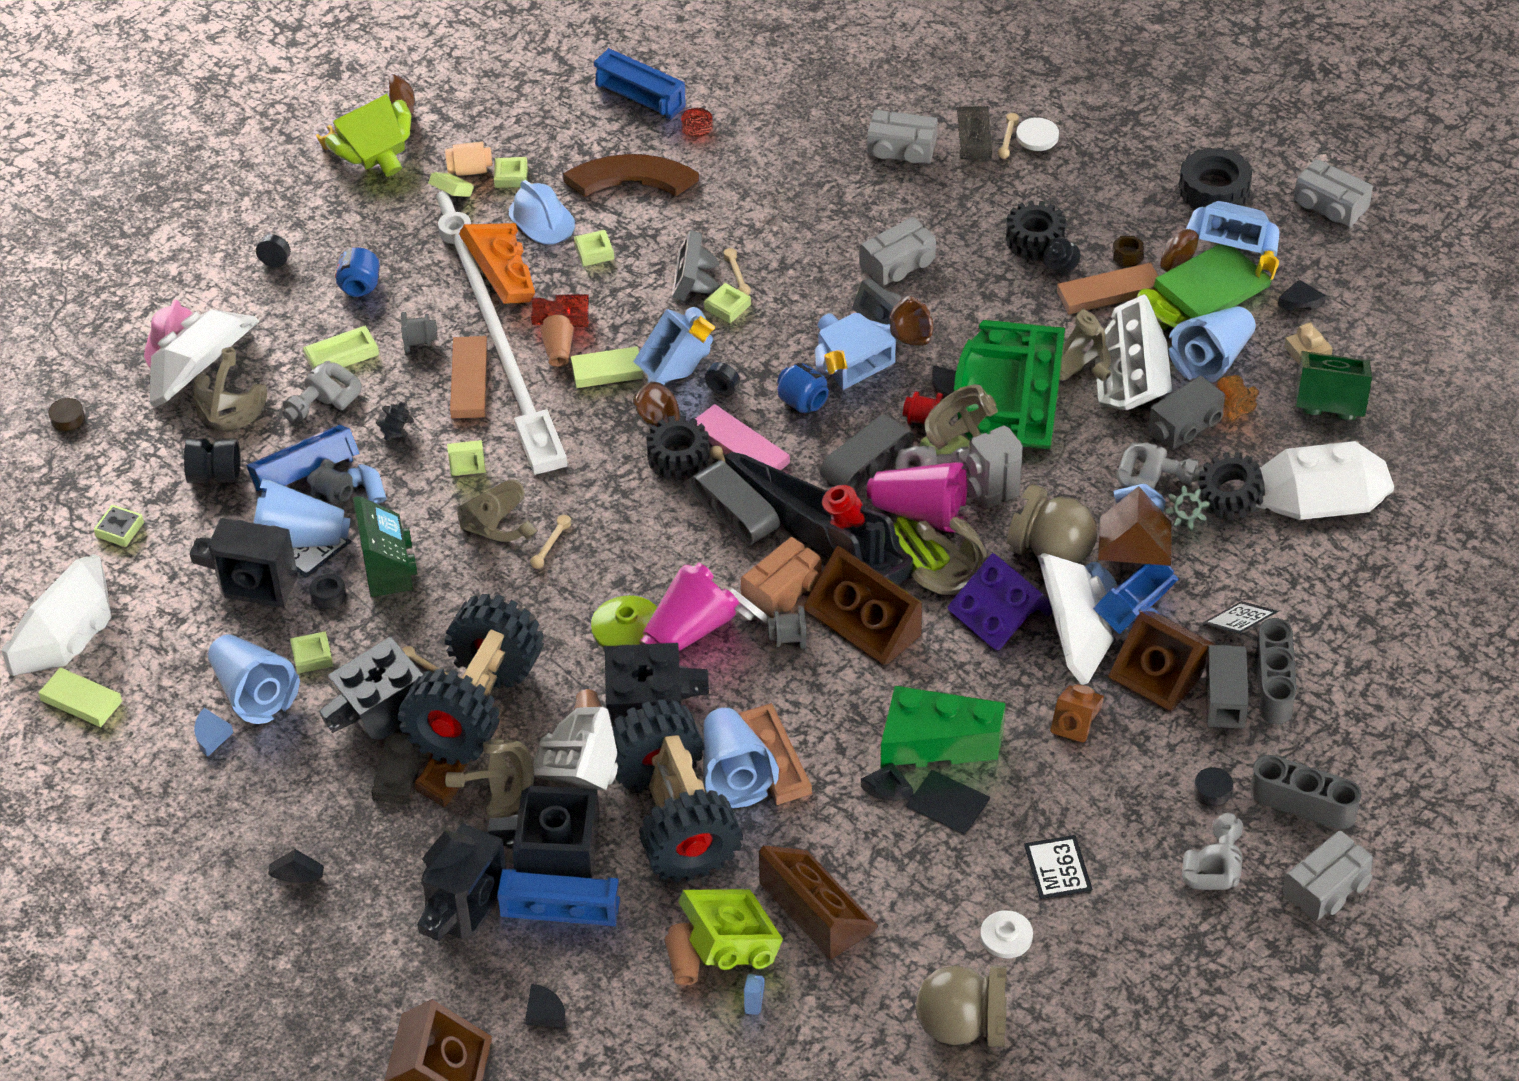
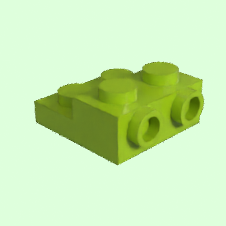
M751 889L682 891L678 903L694 927L689 941L704 965L719 966L722 970H729L737 964L752 965L755 969H763L773 964L783 938Z

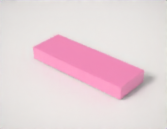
M716 404L695 418L697 426L702 423L705 426V431H708L709 443L713 446H720L726 455L731 452L745 454L778 470H782L790 464L789 454Z

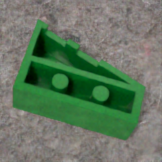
M894 686L881 740L880 769L890 763L894 765L915 763V767L919 768L927 767L928 762L950 760L951 764L998 760L1004 733L1006 703Z

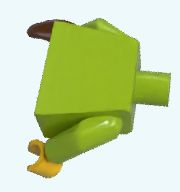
M391 74L388 78L389 96L385 94L334 120L335 131L331 125H328L326 127L329 131L327 135L320 136L318 133L315 135L323 149L331 150L335 155L354 165L361 164L365 169L379 164L386 177L392 176L402 169L396 155L405 150L404 141L410 136L415 95L410 84L401 76H396L395 74Z

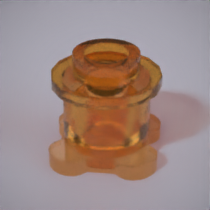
M1239 375L1226 376L1217 383L1216 387L1225 393L1224 404L1230 409L1227 417L1231 421L1237 420L1246 413L1253 412L1257 407L1256 397L1260 391L1255 386L1248 389Z

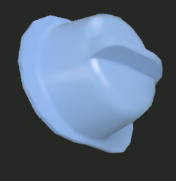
M526 180L521 182V187L509 208L511 220L535 242L557 244L568 239L575 229V221L571 213L558 200L553 189L546 184H530Z

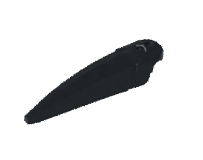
M731 452L724 455L725 463L775 509L779 520L825 556L831 558L836 547L840 546L896 585L901 584L911 575L913 558L901 548L899 536L895 533L894 524L885 514L865 508L862 505L860 512L865 518L864 523L860 527L839 528L830 523L832 520L831 515L825 511L822 505V499L827 490L745 454Z

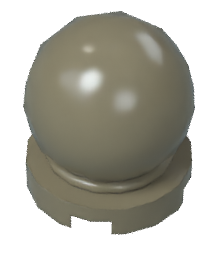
M1035 484L1029 485L1022 495V498L1028 500L1022 514L1015 512L1011 521L1007 537V544L1010 545L1008 551L1022 556L1031 548L1036 557L1046 553L1075 563H1080L1090 556L1097 540V522L1089 508L1073 498L1059 496L1048 500L1046 488Z
M959 965L940 968L930 974L919 987L915 1000L917 1020L924 1031L937 1041L953 1046L971 1043L983 1035L985 1038L988 1037V1047L1005 1048L1004 1036L1006 1032L1007 1003L1005 982H1007V967L990 966L989 976L985 975L984 978L972 968Z

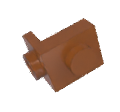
M1069 685L1057 699L1050 728L1051 733L1082 743L1085 742L1088 738L1091 722L1102 708L1104 696L1094 693L1095 691L1091 687L1085 685Z

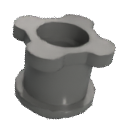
M401 312V333L405 353L410 352V345L427 344L428 347H432V340H438L436 320H430L429 314H425V317L407 319V313Z
M325 459L321 466L312 471L308 476L307 483L311 486L310 495L316 499L324 495L329 503L338 505L348 500L353 492V478L349 473H340L334 470V462L330 459Z
M798 606V613L779 614L778 611H774V618L767 619L768 639L775 640L776 647H780L781 643L800 642V649H806L804 606Z

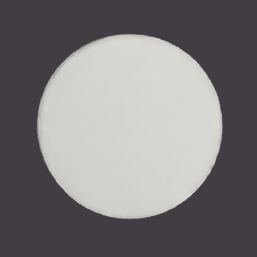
M1030 118L1018 125L1016 139L1026 149L1043 151L1052 148L1058 142L1059 129L1056 124L1048 119Z
M732 588L730 592L739 601L735 609L750 621L756 616L766 624L767 619L770 617Z
M998 911L989 915L984 920L981 926L980 938L984 948L992 955L1000 958H1015L1024 954L1030 948L1033 940V929L1030 922L1023 915L1014 911Z

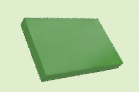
M1218 244L1155 278L1153 287L1190 318H1195L1232 308L1269 288L1272 280L1263 270L1260 277H1257L1255 274L1257 265L1235 247Z

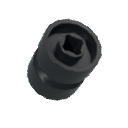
M208 438L186 440L184 472L187 483H209L211 478H214L217 483H238L241 470V453L237 438H218L214 444H211Z

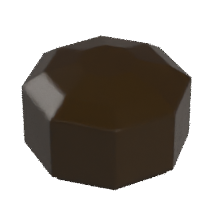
M1120 236L1113 242V261L1123 267L1138 265L1144 260V242L1135 236Z

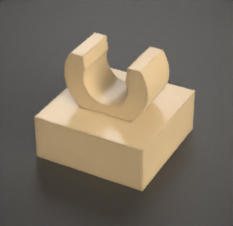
M1311 322L1299 326L1297 334L1285 338L1284 347L1298 364H1300L1301 351L1332 355L1333 348L1324 339L1322 334L1313 327Z

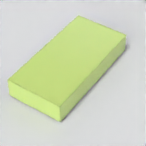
M366 325L303 347L304 356L312 370L325 361L347 367L379 355L378 346Z
M638 347L571 356L576 388L643 379V370L633 362L639 353Z
M61 667L38 692L42 702L98 727H101L122 703L120 693Z

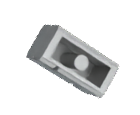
M874 109L867 135V155L876 156L881 159L890 158L905 160L911 163L930 164L937 141L938 119Z
M1315 159L1298 176L1293 200L1306 209H1312L1327 216L1333 222H1339L1351 227L1368 210L1373 186L1321 160Z
M911 217L859 245V264L861 269L869 276L872 275V279L881 287L892 281H901L907 273L919 267H927L936 258L935 235L926 227L923 228V225L915 217Z
M1006 426L996 428L990 431V434L984 433L972 438L971 454L966 457L970 470V478L967 479V491L971 498L977 499L982 507L986 509L1001 504V500L1008 501L1018 497L1020 493L1023 445L1009 427Z
M1341 830L1337 831L1285 875L1284 897L1297 907L1300 906L1302 911L1314 921H1318L1326 913L1334 915L1344 905L1346 896L1352 891L1362 892L1372 879V855L1359 844L1356 846L1354 841Z

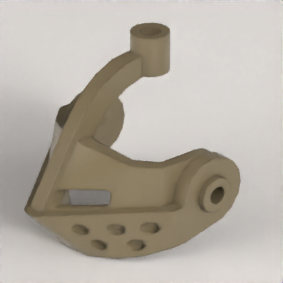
M1083 308L1075 317L1076 327L1064 343L1060 380H1068L1071 375L1080 372L1088 363L1100 356L1101 362L1094 366L1092 373L1103 382L1111 374L1109 367L1112 363L1110 352L1106 346L1105 329L1100 325L1096 316ZM1093 340L1094 344L1084 354L1082 350Z
M227 347L221 351L222 362L217 373L214 390L208 389L209 376L204 374L197 375L193 388L197 416L205 425L217 430H233L248 425L259 416L267 400V387L264 384H254L248 392L242 394L223 391L227 372L230 366L236 364L235 349ZM204 402L211 409V413L205 407ZM236 407V410L233 412L219 415L221 410Z
M976 384L962 387L949 394L933 408L926 418L925 431L929 442L940 450L955 436L966 432H971L973 437L981 435L977 426L986 416L991 417L998 412L994 399L980 385ZM973 404L978 405V409L970 412L966 408ZM957 412H960L962 417L950 426L948 421Z
M514 479L507 480L456 507L461 530L465 529L496 541H513L521 536L529 540L538 532L529 520L513 531L496 530L500 520L508 515L524 499V487L519 481Z
M957 517L951 519L949 526L953 531L965 538L960 548L936 532L927 521H921L916 528L924 540L932 539L954 554V557L940 570L932 571L919 567L912 574L919 585L938 594H958L987 560L986 549L979 539L977 532L969 523ZM972 569V572L967 575L960 577L955 576L956 574Z
M494 738L483 742L484 753L490 754L488 769L468 772H447V787H464L467 781L488 778L492 793L491 803L486 807V819L489 820L490 818L518 815L521 792L534 785V767L529 750L519 741L504 740L503 738ZM503 755L509 756L513 763L512 767L507 766ZM508 775H514L510 792H505Z

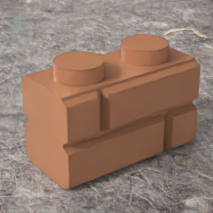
M790 537L741 577V595L770 618H774V611L779 613L781 611L788 612L794 607L798 597L806 591L812 592L822 574V559L808 547L805 548L804 544Z

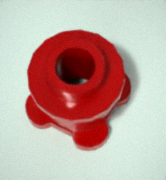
M915 391L912 397L907 396L902 416L907 417V424L918 423L925 425L929 413L943 400V394L937 393L936 399L920 396L918 391Z
M837 485L830 488L823 496L822 505L825 511L831 515V524L844 529L851 526L860 527L864 523L865 518L860 512L862 502L852 487Z

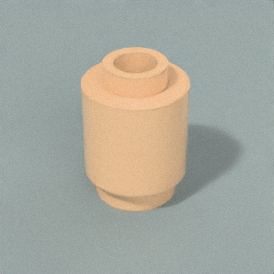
M483 141L454 144L453 148L445 149L448 173L456 174L457 177L487 173V167L493 166L491 147L484 148Z

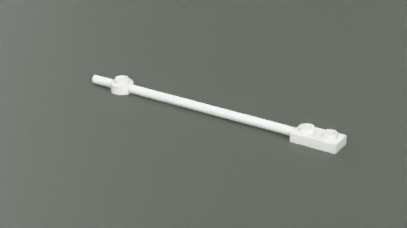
M441 191L436 195L443 214L438 221L439 235L443 241L455 244L522 412V416L514 417L515 428L533 474L536 475L567 467V457L547 409L536 412L476 261L459 235L463 225L471 224V220L465 213L456 212L449 194Z

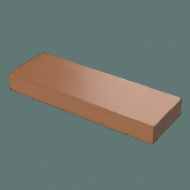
M1150 262L1057 284V294L1069 315L1080 312L1083 308L1090 310L1137 298L1139 291L1144 288L1158 291L1153 286L1155 278L1159 276Z
M487 336L453 337L451 419L485 417Z
M766 704L738 713L776 759L779 767L778 781L776 785L773 782L769 787L776 805L811 795L812 785L773 704Z

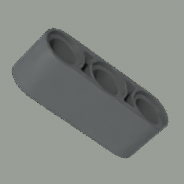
M882 414L833 451L824 460L820 468V476L834 486L847 485L852 487L855 492H858L868 484L870 478H874L877 472L884 471L895 463L897 454L901 449L905 450L912 446L915 437L914 433L887 414Z
M719 460L690 478V487L695 497L746 545H752L780 527V520L775 509L725 462Z
M1269 618L1260 625L1256 648L1259 712L1266 722L1279 725L1291 719L1297 690L1293 631L1287 621L1279 618Z
M1263 755L1257 758L1254 762L1250 794L1255 801L1336 829H1347L1355 824L1362 794L1360 787L1351 780L1275 755Z

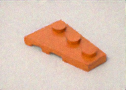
M516 223L464 224L459 235L504 304L530 302L535 295V290L529 268L522 261L521 255L524 250L522 243L517 242L516 239L518 232Z

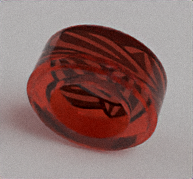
M698 107L686 110L681 116L682 131L692 137H702L709 134L713 128L712 114L708 110Z

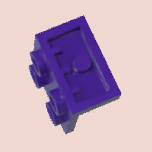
M993 552L948 605L949 611L997 651L1005 645L1031 613L1034 614L1039 609L1049 617L1053 612L1050 600Z

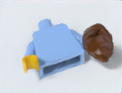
M1216 201L1206 207H1199L1192 213L1186 229L1173 235L1168 240L1160 261L1161 269L1166 272L1192 259L1198 245V240L1201 239L1261 253L1262 256L1258 262L1255 274L1257 277H1260L1261 271L1267 270L1271 273L1270 280H1273L1279 265V260L1276 258L1279 229L1276 224L1268 220L1264 211Z
M907 296L900 300L891 310L889 316L890 324L888 325L869 320L860 313H853L841 320H838L832 313L824 315L818 322L820 332L818 333V346L815 348L816 370L821 374H832L838 385L844 390L894 364L896 340L915 346L928 345L934 330L933 318L930 316L928 307L915 297Z
M696 307L687 309L685 315L666 309L633 361L648 375V384L644 385L635 394L633 404L636 406V411L642 420L647 424H651V426L655 425L658 427V421L661 419L668 423V417L674 416L675 421H680L679 404L674 394L665 387V383L690 376L700 360L710 352V345L713 342V337L710 333L715 329V326L708 322L703 312Z

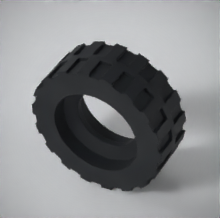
M1220 147L1196 150L1193 154H1189L1181 164L1179 194L1183 197V201L1194 210L1199 207H1206L1216 201L1240 206L1245 205L1250 195L1252 169L1250 170L1249 162H1246L1244 157L1236 154L1235 151L1225 150ZM1207 175H1218L1229 179L1231 184L1214 187L1200 182L1199 178Z

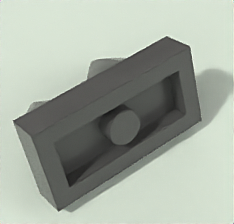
M693 230L689 231L678 251L672 297L685 301L690 291L711 294L720 287L719 283L710 275L700 270L715 268L720 263L709 250L701 246L702 234Z
M872 279L862 280L852 309L869 320L888 325L890 324V312L901 300V295L884 290ZM896 340V345L902 344V342Z

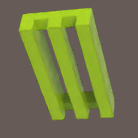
M902 516L898 517L897 523H894L895 533L899 536L901 548L913 558V571L919 567L932 571L944 568L950 561V557L943 547L932 539L926 541L922 537L921 539L918 537L913 528L918 533L916 528L919 522L908 518L905 519ZM902 530L905 533V535L908 537L915 550L921 555V557L927 563V566H923L921 561L912 551V549L904 540L899 531ZM927 547H928V548L930 549V551L933 553V555L935 556V558H934V557L932 556V554L929 552V550L927 549Z

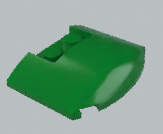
M983 320L979 324L981 331L972 340H967L960 355L955 375L954 391L976 384L980 385L994 399L998 412L991 417L986 416L977 426L981 435L984 433L990 434V431L1006 426L1009 427L1023 447L1051 449L1065 328ZM973 404L966 408L970 412L979 407L977 404ZM957 412L958 420L962 417L960 412ZM971 432L964 433L966 439L972 441L974 437Z

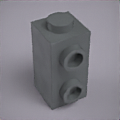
M1200 375L1151 407L1149 432L1156 440L1163 442L1172 451L1183 443H1189L1198 433L1209 426H1215L1222 419L1225 393Z
M1209 645L1206 662L1207 727L1245 728L1248 712L1246 647L1230 645Z

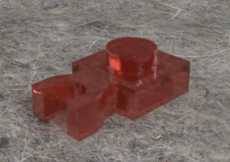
M589 294L555 295V301H549L544 298H532V325H543V321L547 317L563 315L570 320L573 327H588Z

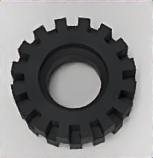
M1028 201V206L1020 203L1018 204V210L1013 207L1007 216L1006 241L1008 248H1012V252L1015 255L1021 252V258L1027 259L1028 255H1031L1032 260H1038V256L1042 255L1044 260V251L1047 245L1055 238H1065L1066 218L1062 216L1063 212L1060 209L1055 211V205L1051 203L1048 207H1045L1044 201H1039V205H1034V201ZM1028 229H1041V230H1044V231H1043V232H1031V231H1028Z
M670 416L668 417V423L663 419L659 420L658 427L653 425L646 437L649 466L651 469L654 468L657 475L664 472V478L670 480L671 475H676V480H682V475L686 474L687 478L690 479L694 476L693 471L699 473L703 470V466L707 467L708 459H710L708 431H705V426L702 423L697 426V420L694 418L687 422L686 416H680V421H675V417ZM673 445H686L689 447L683 451L667 449Z
M1229 452L1223 453L1224 459L1219 460L1218 456L1213 457V465L1208 462L1204 464V472L1200 471V481H1198L1202 501L1210 503L1209 507H1207L1208 512L1211 514L1215 512L1216 517L1220 519L1223 518L1224 514H1227L1228 520H1234V514L1238 513L1240 518L1247 517L1246 510L1254 513L1257 510L1256 504L1261 506L1263 503L1262 496H1265L1263 476L1257 461L1253 462L1252 457L1246 455L1243 459L1242 454L1239 452H1235L1234 458H1230ZM1240 480L1245 482L1240 489L1224 492L1219 490V487L1228 481Z

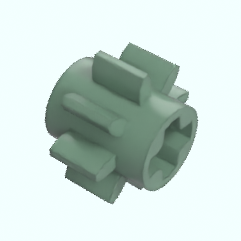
M1184 485L1181 488V495L1179 497L1169 494L1168 499L1174 503V507L1166 509L1165 515L1174 514L1176 520L1173 527L1176 528L1180 523H1186L1189 531H1192L1193 522L1196 519L1205 523L1207 518L1200 511L1209 507L1210 503L1207 501L1201 502L1198 498L1201 489H1197L1194 494L1187 493V488ZM1183 500H1188L1190 505H1196L1197 507L1193 510L1190 517L1186 516L1185 511H1178V508L1182 506Z

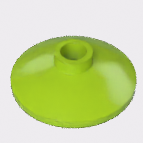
M1144 288L1137 295V297L1144 294L1147 296L1162 330H1167L1169 327L1175 328L1179 323L1191 319L1162 293L1156 290Z
M631 595L615 597L604 602L594 612L591 620V630L594 639L603 648L604 646L639 645V641L644 637L643 631L657 606L645 598Z

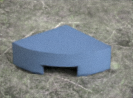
M206 708L199 713L195 721L194 731L200 750L207 757L233 734L231 724Z
M747 975L744 988L745 1014L759 1015V1012H761L765 986L763 976Z

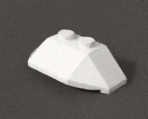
M1145 294L1115 307L1111 315L1113 320L1105 329L1106 346L1112 360L1109 367L1111 374L1103 382L1097 378L1098 401L1104 407L1129 410L1172 392L1168 346L1152 306ZM1100 356L1095 358V365L1101 362Z
M213 309L199 315L196 311L181 323L184 329L177 335L172 331L157 343L161 348L151 356L150 404L153 408L170 400L222 354L223 348L231 347L259 323L256 316Z
M1356 441L1289 448L1260 467L1265 486V496H1262L1263 503L1261 506L1256 504V507L1261 509L1268 508L1278 514L1299 520L1366 513L1373 510L1387 495L1389 496L1394 491V484L1386 461Z
M1042 553L1037 557L1063 647L1066 664L1079 683L1084 685L1089 683L1114 640L1110 625L1093 609L1102 597L1106 595V591L1098 576L1092 577L1084 565Z
M93 554L90 557L76 559L27 610L15 628L11 641H7L1 649L9 674L15 676L66 666L75 655L83 651L85 645L98 631L106 627L111 618L106 578L99 556Z
M603 707L576 708L558 724L553 734H546L540 741L533 763L534 777L576 788L606 790L607 786L614 781L618 769V764L615 763L617 749L608 709Z

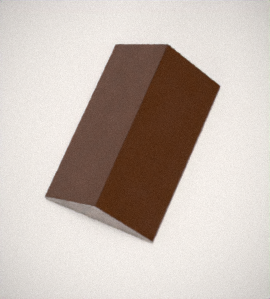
M1139 486L1100 516L1098 560L1171 566V521Z
M837 546L807 599L804 609L880 663L888 665L921 636L922 602L842 547Z
M763 845L758 851L759 883L830 960L860 942L878 928L873 919L808 850Z

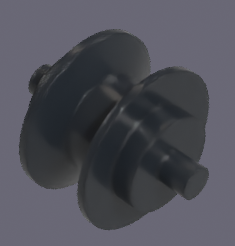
M1062 237L1053 239L1044 251L1045 264L1060 274L1070 273L1077 267L1080 261V249L1078 246Z
M400 401L399 405L391 404V406L385 405L382 407L386 417L385 419H377L376 424L380 427V431L385 434V440L390 441L391 437H407L408 433L403 427L405 423H413L414 419L409 415L410 412L405 409L406 403Z

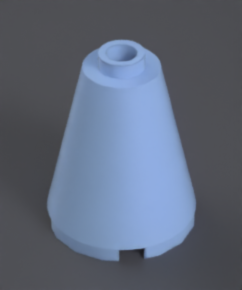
M1236 306L1179 323L1172 330L1169 337H1172L1169 356L1175 368L1188 380L1196 379L1202 375L1211 383L1218 381L1225 375L1253 335L1256 328L1255 320L1247 309Z
M262 479L260 488L267 489V492H262L261 497H258L254 523L289 529L293 548L339 545L340 538H348L351 518L344 517L345 510L271 480Z
M231 634L220 636L211 644L208 651L209 662L233 710L244 721L253 724L268 723L274 720L271 715L281 709L285 712L292 705L298 694L300 679L299 675L295 672L293 664L287 658Z
M719 708L709 713L704 720L703 740L705 750H703V782L707 793L709 790L717 792L718 796L723 794L732 808L747 807L763 800L768 795L766 790L773 782L776 785L778 781L779 767L774 755L735 710Z

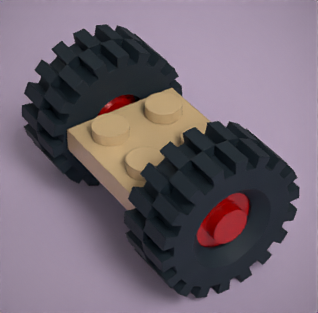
M482 594L479 599L475 595L470 597L468 602L465 601L449 625L444 639L445 645H449L446 650L449 657H456L453 662L456 667L460 668L463 666L466 668L462 678H459L458 671L450 670L448 675L445 674L444 669H436L434 673L430 670L426 671L422 677L419 676L399 707L398 721H402L400 728L403 733H410L407 740L411 744L417 742L420 745L418 750L423 754H426L427 751L433 753L432 759L440 762L443 757L446 758L447 764L455 765L459 759L461 765L468 764L470 759L473 761L477 760L483 754V742L490 741L500 722V719L497 718L500 714L499 708L492 707L495 699L492 695H489L493 687L500 688L503 682L506 688L513 687L515 682L517 684L523 682L543 649L544 643H542L544 635L543 631H537L540 626L536 619L530 621L528 617L531 613L526 608L522 611L517 609L518 603L512 599L508 604L504 602V596L496 594L495 598L491 599L489 594Z
M657 700L655 706H651L650 702L642 704L643 708L637 711L633 707L627 710V717L619 716L614 720L616 727L612 726L617 749L615 763L618 764L615 778L626 789H630L633 786L635 791L642 792L645 787H648L656 803V806L651 810L653 816H645L642 821L644 826L639 829L641 836L639 838L655 875L659 874L663 880H667L670 877L672 882H680L682 877H685L688 882L694 880L695 875L702 874V877L710 875L709 870L713 868L720 870L724 867V860L731 861L735 857L734 851H739L742 846L740 840H743V834L727 798L723 794L718 796L717 792L709 790L705 795L704 785L695 775L694 769L697 767L695 761L702 760V750H705L693 716L685 705L680 707L676 701H671L668 706L665 700Z

